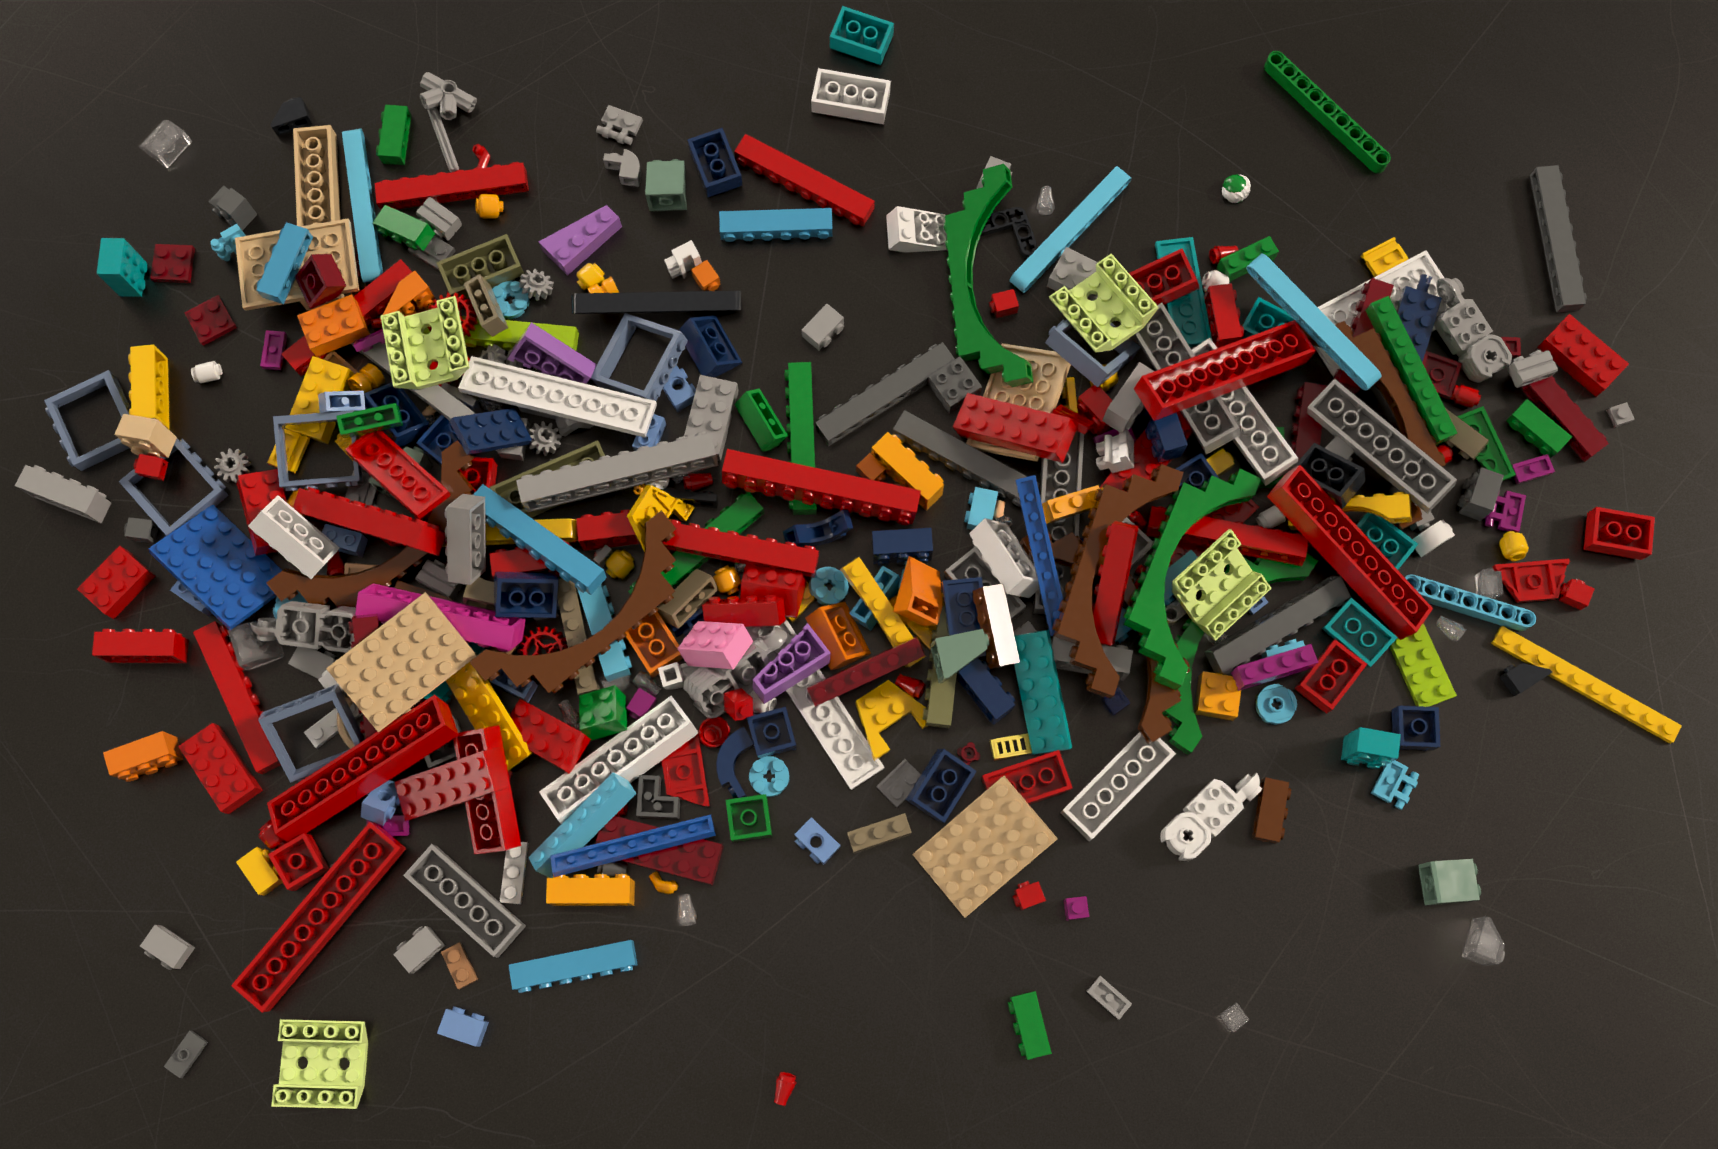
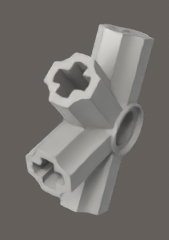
M426 72L422 77L420 86L428 90L420 94V99L425 109H431L440 105V117H443L445 120L456 118L457 107L468 113L474 109L477 98L457 88L454 81H444L430 72Z

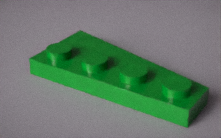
M1484 406L1457 416L1489 440V443L1475 458L1485 469L1504 475L1502 481L1515 477L1514 469Z

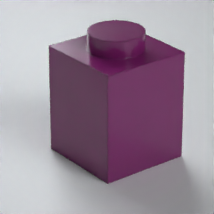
M638 688L626 709L630 712V717L638 720L651 711L658 701L654 696Z
M1086 896L1063 900L1066 921L1089 917Z

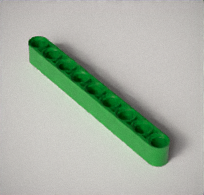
M1280 51L1271 52L1264 66L1265 71L1372 172L1382 173L1390 162V154Z

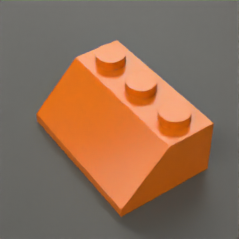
M846 602L819 607L805 618L831 653L830 663L828 664L830 670L844 667L871 654L855 620L850 615Z

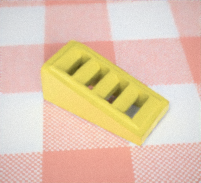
M1028 733L989 741L993 761L1032 753ZM1021 739H1024L1026 750H1022ZM1013 741L1017 742L1018 751L1014 750ZM1006 742H1009V747L1011 751L1009 753H1007L1006 750ZM997 744H1001L1003 754H999Z

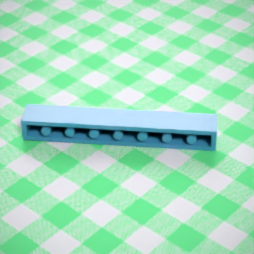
M484 484L473 494L485 497V523L491 528H498L505 538H512L519 548H526L530 551L529 554L533 558L544 561L545 566L551 571H558L565 581L575 583V587L582 593L586 591L592 595L607 578L604 569Z

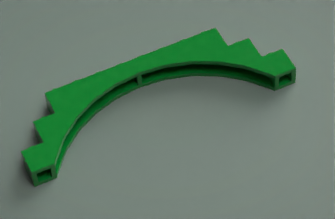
M1003 163L983 169V177L981 178L983 187L964 192V200L962 202L964 210L945 215L944 230L947 234L945 245L949 253L947 263L951 274L949 275V282L952 286L950 296L954 304L952 315L956 325L954 328V334L957 338L956 353L965 361L979 359L980 368L988 374L1002 371L1003 381L1011 387L1033 383L1032 364L1006 350L994 339L979 314L973 291V263L981 233L995 207L1012 189L1011 171Z
M1239 469L1235 474L1232 473L1228 482L1211 476L1207 481L1204 480L1200 489L1183 482L1178 491L1172 494L1171 498L1174 500L1166 508V520L1162 521L1158 528L1160 535L1154 539L1151 548L1154 549L1152 555L1149 554L1145 560L1146 570L1141 572L1137 582L1140 583L1138 590L1135 589L1131 595L1132 605L1127 607L1123 616L1126 618L1125 626L1143 634L1138 643L1141 646L1138 653L1158 661L1154 669L1156 674L1154 681L1175 691L1182 686L1189 667L1174 643L1166 617L1164 602L1165 578L1170 559L1181 537L1193 524L1205 515L1220 508L1248 502L1255 495L1261 478L1242 469Z
M1306 554V559L1302 566L1257 558L1253 563L1244 557L1252 571L1262 574L1268 584L1304 581L1318 562L1309 554ZM1229 564L1225 566L1227 567L1224 571L1225 574L1230 570ZM1188 618L1182 627L1184 632L1181 636L1177 634L1174 642L1177 644L1182 658L1184 657L1188 661L1190 672L1185 676L1182 686L1178 688L1181 694V701L1162 713L1178 725V727L1175 725L1168 734L1171 736L1168 742L1187 755L1192 753L1202 738L1193 710L1191 676L1197 647L1204 634V631Z

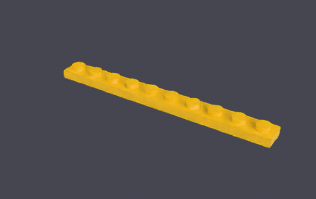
M1501 626L1491 643L1492 645L1526 664L1550 669L1552 673L1548 676L1664 741L1670 744L1674 743L1682 725L1506 627Z

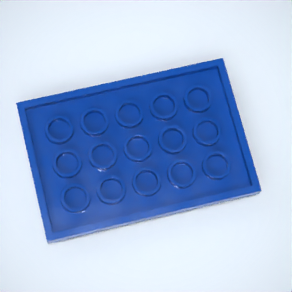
M211 505L148 548L149 553L229 630H232L277 597L266 583L282 570L266 554L255 556L252 541L214 505Z

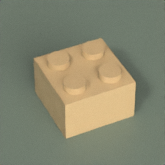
M123 414L114 434L121 440L122 444L131 449L132 453L137 455L148 454L159 458H169L177 439L158 419Z

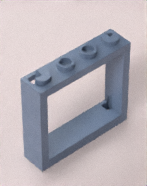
M625 313L591 376V380L598 387L656 401L660 397L665 383L668 382L673 368L677 365L678 359L685 349L688 340L681 331ZM636 328L671 339L644 391L609 379Z
M1063 319L1057 327L1053 326L1049 331L1050 336L1045 342L1097 387L1128 364L1141 348L1130 338L1114 348L1120 355L1104 367L1065 334V332L1073 327L1067 319Z
M109 370L44 400L47 405L45 408L46 413L54 421V424H52L53 429L60 435L62 440L59 442L69 455L67 456L69 464L80 471L129 449L128 446L122 444L121 440L117 438L79 457L58 410L59 407L107 385L121 417L123 414L129 415L130 405L117 377Z
M354 410L273 416L279 487L286 488V491H296L298 487L305 486L306 490H308V487L318 489V485L334 488L338 487L339 483H345L346 486H357V482H363L362 467L354 460L355 476L289 481L284 426L336 422L337 415L355 412ZM359 435L351 437L352 443L359 439Z
M176 439L170 455L178 449L214 490L172 525L166 521L136 487L135 484L143 477L136 474L134 469L119 481L166 536L211 505L217 506L229 496L224 490L226 486L219 479L216 481L212 477L214 473L207 465L203 467L200 464L203 460L195 452L191 453L188 450L190 446L184 439Z
M338 684L262 712L258 719L290 783L296 780L298 782L302 781L348 750L296 769L272 723L332 700L354 745L356 746L365 740Z

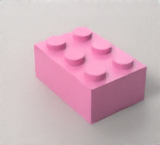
M698 621L683 639V642L678 647V651L688 666L734 669L753 643V640L744 624Z

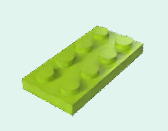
M1424 623L1417 633L1402 640L1397 638L1390 645L1392 654L1416 706L1430 707L1457 696Z

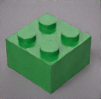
M616 685L579 695L580 731L592 741L627 730L626 696Z
M766 794L726 800L732 843L772 837Z

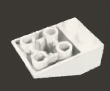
M897 206L886 215L889 250L899 252L947 250L945 245L947 234L944 230L945 214Z

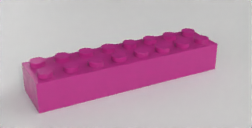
M373 583L358 592L355 615L378 613V620L385 624L422 594ZM430 596L467 643L474 642L478 643V646L481 647L492 646L496 647L499 651L508 652L523 639L526 621L524 617H495V611Z

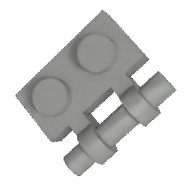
M608 105L601 119L602 124L607 126L602 127L598 125L596 132L602 134V137L607 139L610 137L617 140L618 143L631 145L633 138L628 135L636 136L643 119L640 116ZM615 128V129L620 130V131H622V132L618 133V132L613 131V129Z

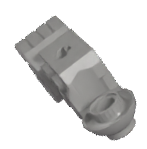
M1457 278L1438 279L1436 282L1437 293L1449 308L1436 317L1434 327L1452 355L1457 354L1459 357L1458 362L1462 363L1461 368L1468 379L1480 383L1491 378L1492 374L1510 366L1512 361L1511 352L1501 337L1490 335L1493 330L1473 299L1463 298L1461 293L1464 292V287L1461 281Z
M290 601L281 605L277 611V619L259 618L258 621L250 623V626L254 633L257 634V639L261 641H274L277 638L279 644L312 649L324 647L330 651L347 653L351 650V642H354V634L349 633L348 622H352V617L356 616V608L340 606L330 611V606Z
M762 626L758 631V637L753 641L734 669L700 667L689 675L684 682L683 689L688 692L690 698L694 701L693 705L707 718H717L725 712L723 693L742 688L750 694L753 691V679L770 662L767 655L785 643L787 633L779 627Z

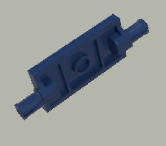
M1426 274L1420 275L1417 289L1408 286L1403 288L1397 308V313L1422 362L1442 300L1441 297L1428 293L1432 277L1428 276L1427 278Z

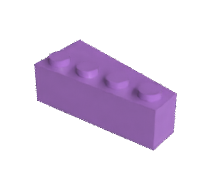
M606 205L539 241L542 251L568 276L622 227L621 221Z
M532 322L514 345L507 360L512 362L514 360L519 361L529 369L531 367L539 369L543 374L584 384L589 381L597 365Z
M808 623L778 653L776 658L772 662L770 661L753 679V690L763 704L830 663V651Z

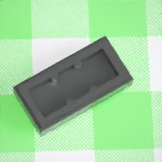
M189 1031L164 1067L177 1077L183 1078L208 1042L195 1032Z

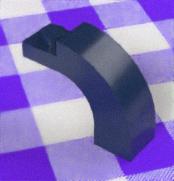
M842 510L820 522L793 525L783 531L785 542L795 543L798 547L804 548L806 545L815 547L846 536V532L853 529L849 511Z
M745 727L738 729L724 741L717 757L716 767L719 781L722 787L731 785L728 789L733 798L747 797L734 772L735 763L740 755L755 747Z

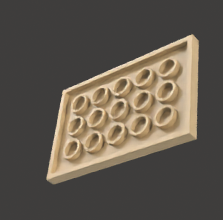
M342 219L301 226L309 230L313 239L299 270L311 254H332L346 284L341 294L359 291L350 220ZM280 230L235 238L242 307L245 311L281 305L280 303L262 298L256 291L257 282L264 274L265 264L269 262L272 249L279 240ZM296 279L284 304L305 301Z
M1002 343L1001 346L1032 364L1033 383L1011 387L1003 381L1002 371L990 375L983 397L1052 413L1059 401L1071 364L1055 351ZM968 439L966 444L983 452L1031 461H1038L1039 458L1038 456Z
M425 592L326 669L374 728L380 732L473 660L477 654Z
M1003 776L912 855L965 918L1058 838L1008 779Z

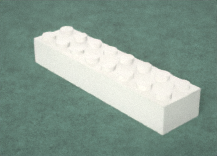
M1209 338L1192 349V352L1195 356L1217 349V347ZM1246 386L1220 396L1240 428L1241 435L1233 439V442L1265 486L1291 470L1298 463L1296 454Z
M670 696L627 727L626 731L620 732L576 764L570 774L565 772L539 791L557 820L562 824L613 772L628 780L629 783H632L639 775L647 772L696 736L698 731L674 698Z

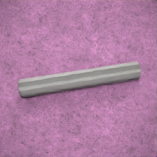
M433 107L427 110L448 169L450 172H455L459 170V166L438 109Z

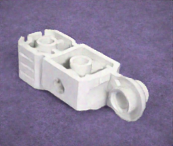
M1257 772L1253 776L1247 774L1235 786L1236 792L1221 780L1213 779L1182 809L1185 813L1175 816L1161 830V843L1166 842L1167 847L1172 853L1180 855V861L1196 858L1210 844L1211 838L1216 837L1244 809L1243 802L1246 799L1251 801L1262 790ZM1183 832L1188 834V840L1183 839V837L1185 836Z

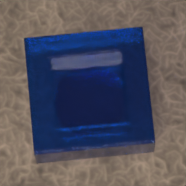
M1120 687L1116 688L1113 697L1102 698L1113 715L1131 703Z

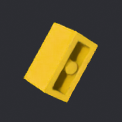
M256 847L236 861V863L257 894L265 896L282 884L283 881L268 855L270 852L266 848Z

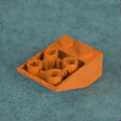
M413 271L399 282L383 315L400 311L405 317L429 310V305L434 306L433 299L435 297L418 273Z
M909 556L893 612L921 626L938 625L943 607L940 571Z

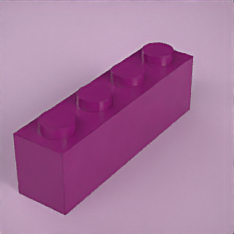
M1309 644L1237 666L1231 674L1237 685V690L1240 691L1311 669L1318 663L1312 645Z

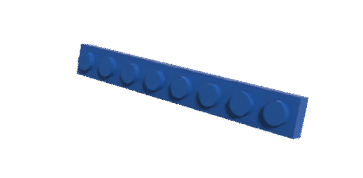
M1033 475L1016 479L1015 482L1050 636H1053L1055 630H1052L1055 619H1059L1061 612L1058 611L1063 596L1036 476Z
M707 815L550 855L552 873L554 877L716 836L712 817Z

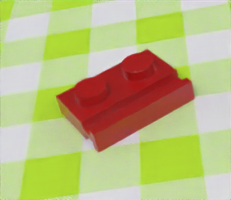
M1062 404L1052 412V414L1071 418L1077 427V431L1084 435L1092 429L1095 423Z

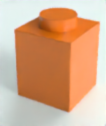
M708 260L691 269L692 276L702 291H715L721 285L719 276Z
M871 453L856 465V472L863 478L883 482L886 478V468Z

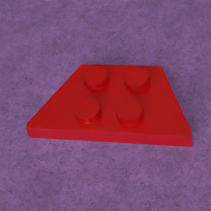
M1557 559L1495 564L1492 567L1517 603L1556 600L1559 597L1560 586L1564 581V573L1570 560Z
M697 734L662 760L666 793L671 797H679L684 801L710 807L700 740Z

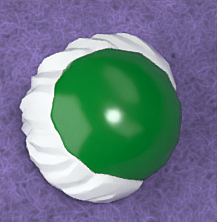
M1238 174L1227 177L1222 187L1224 198L1231 203H1238L1246 199L1251 187L1249 179L1244 175Z

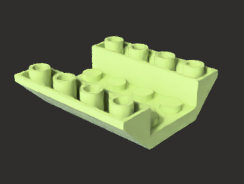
M1112 254L1096 264V272L1070 290L1063 286L1049 296V299L1095 352L1113 350L1143 329L1158 310L1155 302ZM1091 294H1095L1098 296V298L1093 301L1087 299V297ZM1113 321H1119L1121 323V325L1116 328L1112 327L1110 324Z
M455 296L437 300L438 308L405 317L400 311L381 315L394 388H428L457 380L470 368ZM426 327H432L429 334H423ZM437 361L438 367L434 370H431V363Z
M1228 529L1172 581V593L1191 620L1215 641L1272 589L1262 574L1252 571L1237 548L1241 543L1232 529ZM1229 564L1230 570L1225 574L1224 567ZM1201 590L1202 596L1197 600L1196 593Z
M280 1019L278 1041H283L279 1084L273 1085L271 1107L357 1109L365 1086L368 1051L365 1022ZM301 1057H306L308 1060V1065L304 1069L298 1066V1061ZM343 1058H347L350 1062L346 1070H342L339 1065Z

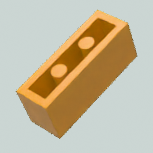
M1096 485L1042 503L1046 524L1090 511L1095 506L1096 500H1094L1097 489H1100L1099 486Z

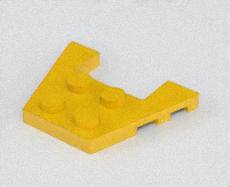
M646 485L627 517L645 552L644 524L661 510L667 518L673 512L681 521H687L695 507L670 496L668 493L652 485Z
M889 680L856 700L855 704L862 726H864L868 745H870L874 761L890 751V748L879 733L909 713L913 715L922 729L927 727L925 726L926 720H922L923 709L926 707Z

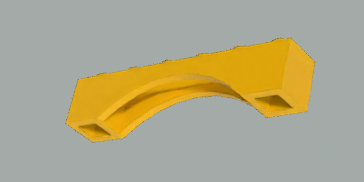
M1396 492L1389 496L1379 493L1374 494L1373 497L1355 495L1342 509L1343 512L1362 511L1384 518L1391 524L1412 522L1411 498L1405 492ZM1288 520V526H1289V528H1290L1291 530H1298V529Z
M860 557L855 558L840 569L874 615L892 647L913 638L899 615L893 612V606ZM924 657L906 664L905 667H911Z

